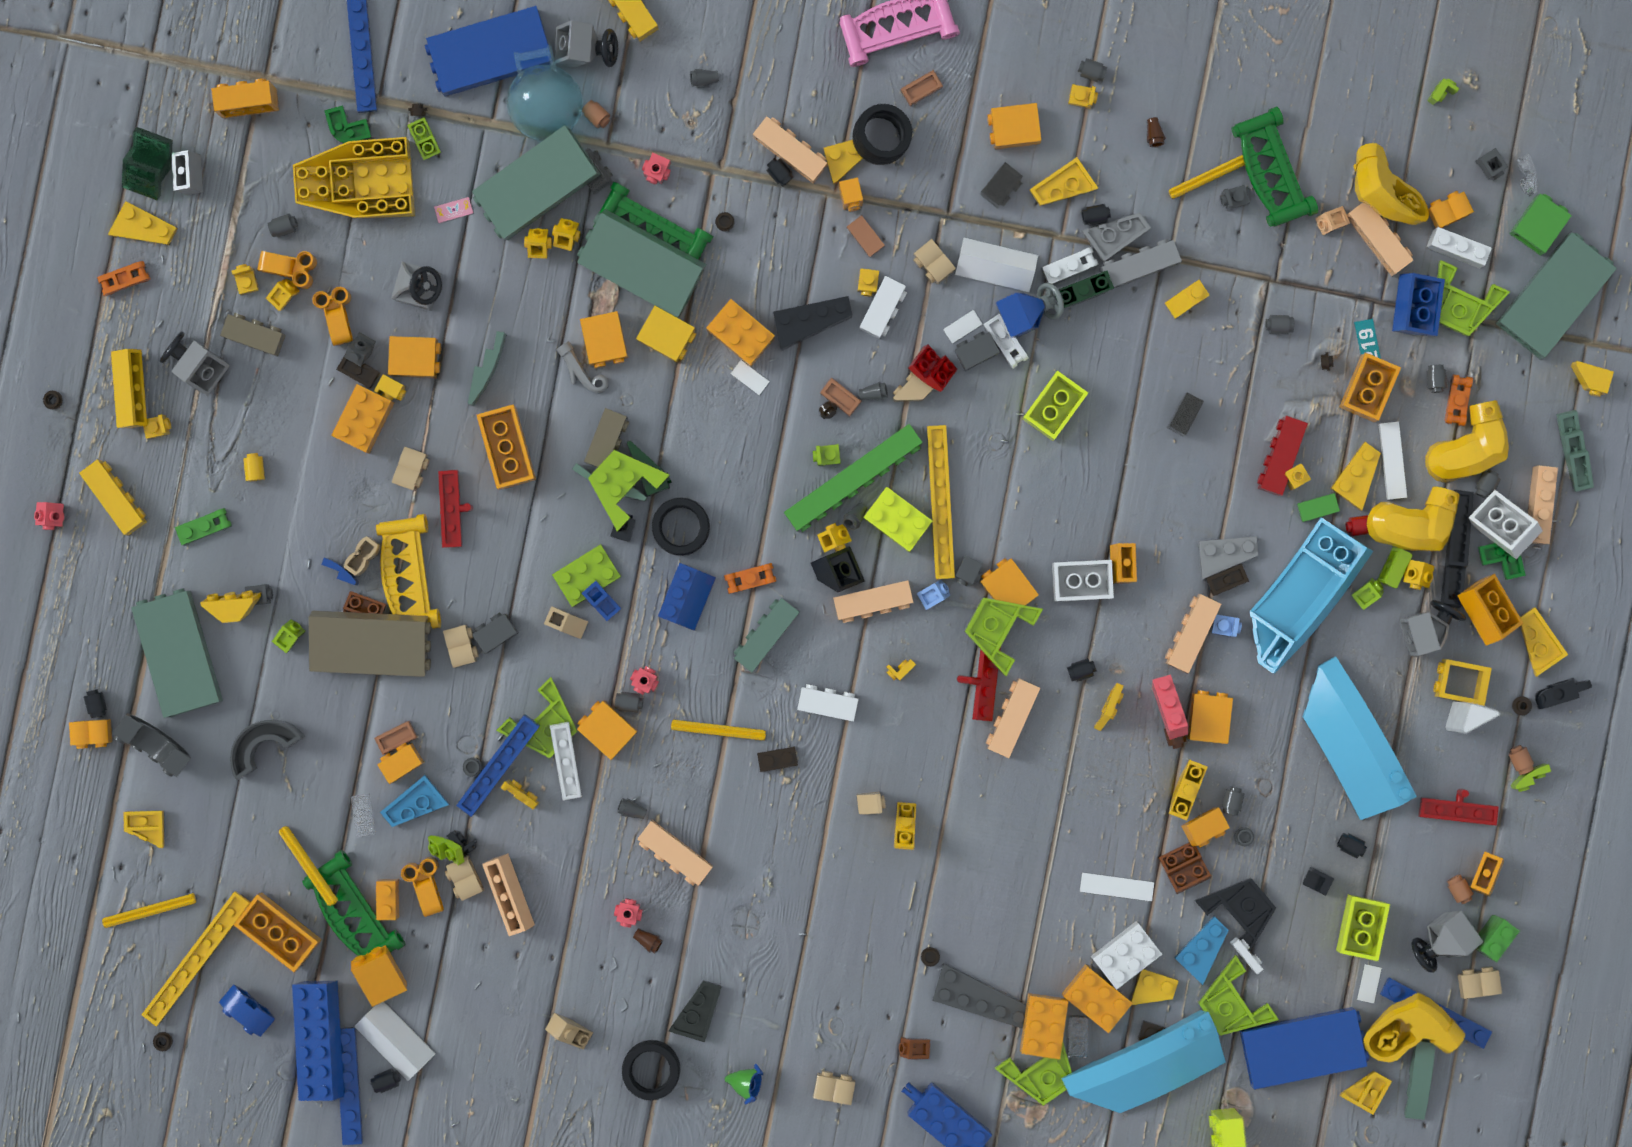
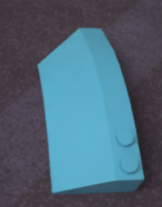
M1321 517L1278 579L1257 604L1249 610L1253 622V635L1257 646L1258 663L1275 674L1307 641L1332 611L1363 568L1373 550Z
M1335 656L1318 665L1317 676L1314 684H1312L1308 697L1309 701L1302 717L1332 766L1359 819L1363 820L1399 807L1417 797L1382 730L1337 657Z
M1199 1010L1168 1028L1111 1055L1093 1061L1061 1079L1069 1096L1122 1113L1175 1090L1226 1063L1217 1029L1209 1012Z

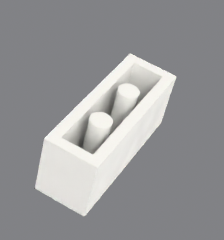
M1440 227L1432 231L1426 247L1479 269L1486 265L1492 249L1489 246Z
M885 276L859 329L878 339L882 335L886 336L890 328L887 324L890 318L894 320L899 310L896 306L899 301L903 302L907 294L904 291L906 286Z
M806 684V688L802 687L797 710L854 721L858 698H855V694L844 692L843 695L836 694V690L825 688V691L817 690L818 686Z

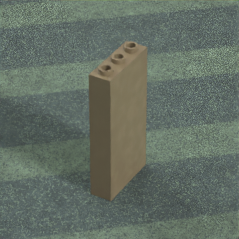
M312 611L309 615V671L425 677L427 671L431 668V659H428V652L431 650V641H428L431 623L428 622V616Z

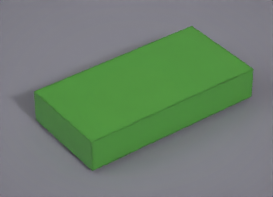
M1335 493L1297 503L1302 522L1340 512Z

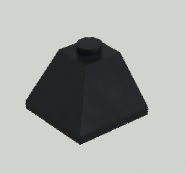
M850 546L811 562L817 580L836 592H841L865 582Z

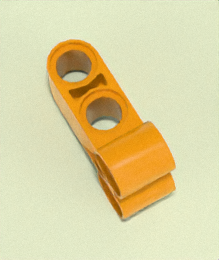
M261 251L257 270L292 278L293 283L297 287L308 289L313 284V278L308 272L316 267L317 259L307 251L300 252L296 258ZM307 256L310 257V263L304 266L303 259ZM302 275H306V282L299 284V278Z
M344 287L334 288L331 295L323 291L316 292L312 298L313 304L317 308L324 310L333 346L352 342L353 337L345 305L351 301V293ZM340 291H344L346 294L345 299L342 301L337 299V294ZM326 296V304L320 306L318 303L319 298Z
M434 857L425 858L420 863V866L416 863H408L401 870L403 880L413 882L424 917L444 911L433 875L439 868V862ZM425 862L433 863V871L425 869ZM411 867L415 870L414 877L407 875V868Z

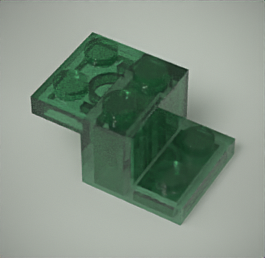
M136 127L133 131V146L123 159L122 188L158 201L161 196V182L171 169L173 140Z

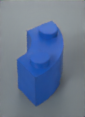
M234 984L219 1001L224 1008L222 1010L223 1013L230 1018L233 1017L243 1025V1029L250 1035L254 1033L261 1037L275 1020L268 1008L257 1002L246 990Z

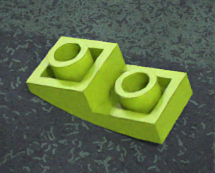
M425 117L407 125L423 160L441 153Z
M1544 763L1535 766L1534 770L1515 779L1511 784V788L1518 789L1519 792L1529 790V786L1535 785L1533 777L1535 779L1546 777V773L1551 772L1550 765Z
M428 836V850L433 856L435 855L440 860L448 858V860H452L457 865L464 863L462 847L443 837Z

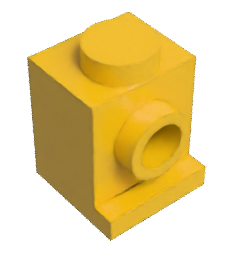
M383 374L374 391L378 394H381L383 391L382 396L391 401L394 398L402 401L406 394V386Z

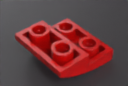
M929 344L920 350L908 367L921 381L940 392L957 371V368L946 355L940 358Z

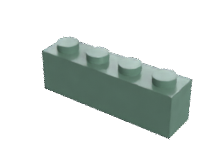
M782 598L774 600L769 607L771 612L768 615L764 614L757 622L760 626L756 631L752 629L745 637L748 640L745 645L740 644L734 651L736 655L734 659L750 672L756 669L799 614L798 610Z

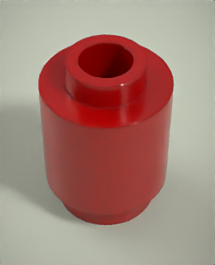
M1368 515L1350 517L1345 524L1347 533H1350L1352 537L1369 534L1367 528Z

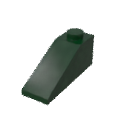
M631 441L627 442L634 459L664 472ZM644 477L641 478L647 496L670 489L669 484L672 483L670 477H668L656 489Z

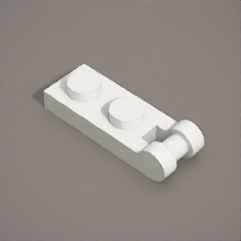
M1092 247L1042 267L1047 283H1057L1099 265L1097 259H1094L1092 255ZM1085 257L1088 263L1082 265L1080 258Z
M1000 314L983 324L987 332H990L994 342L1012 369L1017 367V364L1022 360L1026 361L1029 359L1017 339L1010 337ZM1016 349L1018 355L1012 357L1010 353Z

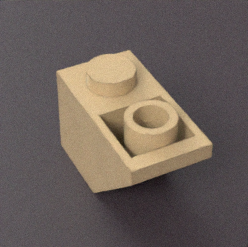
M911 373L906 378L908 382L903 387L899 385L893 392L895 395L893 400L895 402L923 401L933 388Z
M551 606L544 624L581 639L588 621Z
M880 792L857 794L859 814L882 813L883 808H886L884 795L881 796Z
M554 1013L545 1029L558 1041L583 1050L593 1034L592 1031L573 1020Z

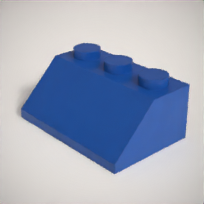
M1416 273L1400 274L1392 331L1412 335L1438 336L1445 279Z
M679 563L658 617L695 631L716 577Z

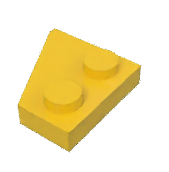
M853 140L823 148L833 184H836L863 159L856 151Z
M1116 683L1112 688L1101 711L1100 719L1095 723V729L1101 731L1109 719H1114L1117 713L1115 706L1117 703L1120 704L1124 695L1121 693L1123 685Z
M514 779L512 781H505L500 787L504 791H509L516 799L531 809H535L540 803L536 800L538 797L531 791L525 792L521 789L522 785Z
M164 810L123 812L125 832L135 835L141 840L148 841L158 848H164Z
M1146 969L1141 970L1131 998L1132 1005L1173 999L1179 981Z
M1372 1071L1341 1092L1340 1096L1374 1115L1392 1081Z

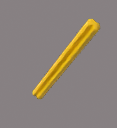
M1243 155L1169 189L1170 197L1175 199L1244 166Z
M672 720L671 729L677 731L762 741L766 737V731L759 729Z
M287 826L282 827L279 830L280 836L327 905L333 906L338 902L337 897L290 828Z
M192 893L105 917L102 919L104 928L134 921L196 903V897Z

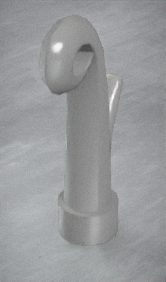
M569 341L556 349L567 365L571 384H575L576 375L579 381L591 392L602 393L608 388V380L603 375L595 376L592 381L589 379ZM597 380H602L603 385L601 387L595 386Z

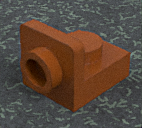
M901 1037V1043L899 1044L900 1057L906 1059H929L930 1039Z

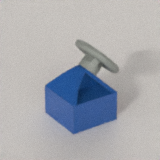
M1043 283L1039 286L1037 298L1025 293H1014L996 302L1011 338L1020 337L1039 328L1043 314L1049 319L1056 320L1061 317L1064 311L1062 295L1057 287L1051 283ZM1046 289L1047 294L1043 296V291ZM1053 293L1055 294V296H1056V298H1057L1058 304L1055 302V299H1054V297H1053ZM1053 308L1057 313L1052 314L1048 310Z

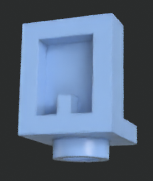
M940 579L918 592L917 595L927 610L948 598L950 593L947 584Z
M1216 615L1211 633L1237 637L1242 627V623L1239 622L1240 618Z

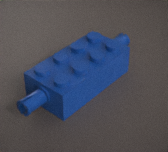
M910 1082L906 1084V1087H903L901 1092L914 1101V1104L907 1111L908 1116L945 1147H986L987 1141L992 1136L991 1131L934 1083L931 1082L922 1093Z

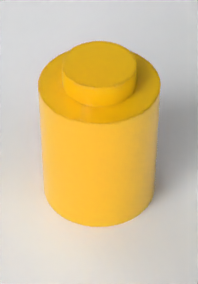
M258 453L247 454V458H243L246 482L265 480L263 457L258 456Z

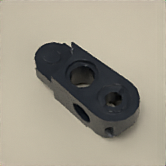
M1574 678L1547 685V688L1540 689L1535 694L1537 708L1544 709L1580 698L1578 692L1592 688L1591 681L1584 680L1575 683Z

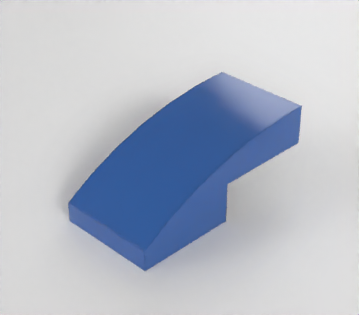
M329 558L323 559L321 565L339 571L337 579L358 586L359 581L344 566Z
M597 581L593 582L582 592V595L606 621L621 609Z

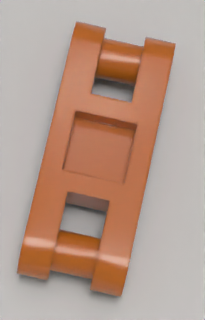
M144 261L133 263L97 277L99 284L103 287V296H108L125 288L149 281L150 277L145 271ZM137 270L139 276L134 277L132 272ZM113 279L115 285L110 286L109 281Z
M1452 375L1445 423L1452 424L1453 422L1458 423L1459 426H1465L1470 390L1473 383L1472 377L1466 376V378H1461L1459 375ZM1458 385L1464 386L1463 391L1457 390ZM1454 410L1460 411V412H1459V416L1454 415V414H1453V411H1454Z
M772 563L724 575L725 581L728 582L729 586L727 588L728 593L731 594L776 582V576H773ZM764 571L766 578L760 579L759 572ZM740 577L742 585L736 586L735 579Z

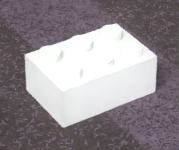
M1496 490L1469 517L1472 525L1515 559L1542 532L1539 523Z
M1112 560L1052 563L1054 601L1114 598Z
M1135 921L1091 955V958L1117 990L1160 957L1162 953L1139 923Z

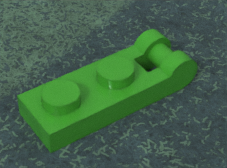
M219 509L175 527L181 545H186L231 527V522L226 517V509ZM219 518L221 524L216 525L214 519Z

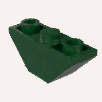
M1106 270L1058 290L1062 295L1064 308L1100 296L1114 289V286Z

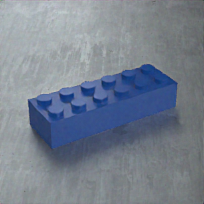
M303 981L292 984L298 1101H334L344 1097L338 981Z

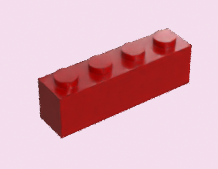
M1287 415L1278 420L1276 425L1277 435L1272 438L1269 446L1272 450L1270 455H1266L1263 463L1266 466L1265 470L1259 474L1257 484H1259L1258 489L1277 496H1283L1288 482L1285 472L1292 469L1308 423Z

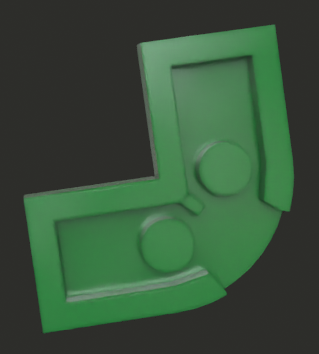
M343 105L324 110L329 130L339 142L346 143L348 141L372 139L367 119L348 123Z
M1496 543L1478 547L1482 566L1501 562L1505 580L1526 576L1521 555L1515 559Z

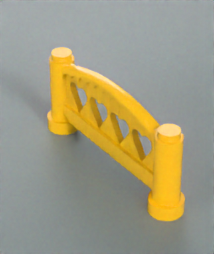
M419 514L415 518L376 524L377 535H381L383 538L380 554L382 586L392 614L428 616V622L431 623L432 629L441 628L439 609H430L420 534L428 533L426 514ZM393 539H398L408 544L398 555L392 552L394 547L391 542ZM400 558L411 563V565L402 573L397 574L395 572L396 565L394 560ZM398 577L414 582L403 593L398 591ZM401 596L416 601L406 612L400 610L401 603L399 598Z

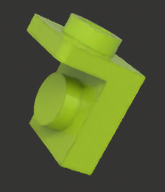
M1443 78L1427 101L1432 105L1438 101L1442 102L1447 92L1454 95L1459 91V88L1454 81Z
M839 444L816 446V450L812 451L813 462H817L818 466L841 464Z
M1371 578L1366 584L1353 592L1351 596L1364 610L1382 597L1384 588L1378 580L1375 581Z
M290 619L281 627L272 642L285 653H288L299 637L305 633V630L299 623Z

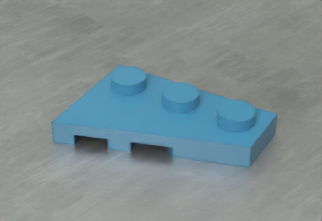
M424 775L380 813L394 827L450 804L428 777Z
M1213 916L1174 958L1203 985L1229 930Z

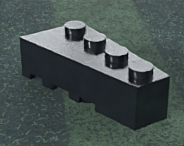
M849 296L773 311L781 351L852 318Z

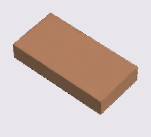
M932 70L900 90L909 106H912L943 88V85L935 71Z
M862 215L846 227L869 258L885 246Z
M833 378L828 381L820 392L821 395L835 403L848 416H851L862 402Z
M407 721L374 739L382 755L405 742L408 743L418 737L410 721Z

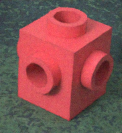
M652 152L650 159H646L642 167L646 181L655 185L657 182L662 184L664 180L667 181L671 170H669L671 161Z
M37 502L34 513L35 525L43 526L44 530H54L55 527H62L64 504Z
M647 666L645 668L640 667L639 670L635 669L630 678L633 681L631 684L634 686L633 690L642 695L645 692H654L659 683L656 680L658 678L655 675L656 671ZM642 677L647 678L648 681L646 684H642L640 682V679Z
M625 898V901L622 900L620 905H616L614 916L617 917L616 922H620V926L631 928L632 925H636L637 921H641L643 910L640 909V904L636 903V900ZM630 911L631 916L625 917L624 912Z

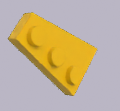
M1076 157L1029 191L1039 206L1095 191L1099 188Z
M125 201L108 235L169 245L178 228Z
M1364 442L1330 489L1362 511L1381 453Z
M1533 607L1520 616L1524 623L1520 628L1534 675L1537 677L1566 657L1568 653L1536 607Z

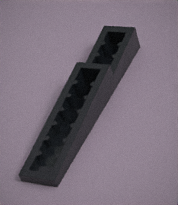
M1454 490L1460 494L1454 526L1447 542L1440 602L1453 608H1460L1463 605L1457 595L1464 591L1465 571L1468 567L1471 532L1469 517L1472 515L1474 492Z

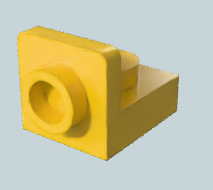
M1072 84L1068 104L1090 109L1092 104L1097 102L1098 92H1095L1096 87L1092 86L1089 88Z
M247 264L236 266V269L231 271L232 275L235 276L240 295L259 291L254 268L247 266Z
M860 268L857 292H861L862 296L872 297V294H876L879 271Z
M286 278L277 282L266 299L278 311H281L300 290L291 280Z
M163 414L147 419V426H143L146 439L169 435V429H171L170 419L166 418V415Z
M1298 464L1285 472L1289 480L1287 485L1290 490H1294L1311 480L1303 464Z
M905 659L897 667L899 669L898 672L888 665L886 673L893 680L897 678L900 681L916 664L911 659L909 661Z

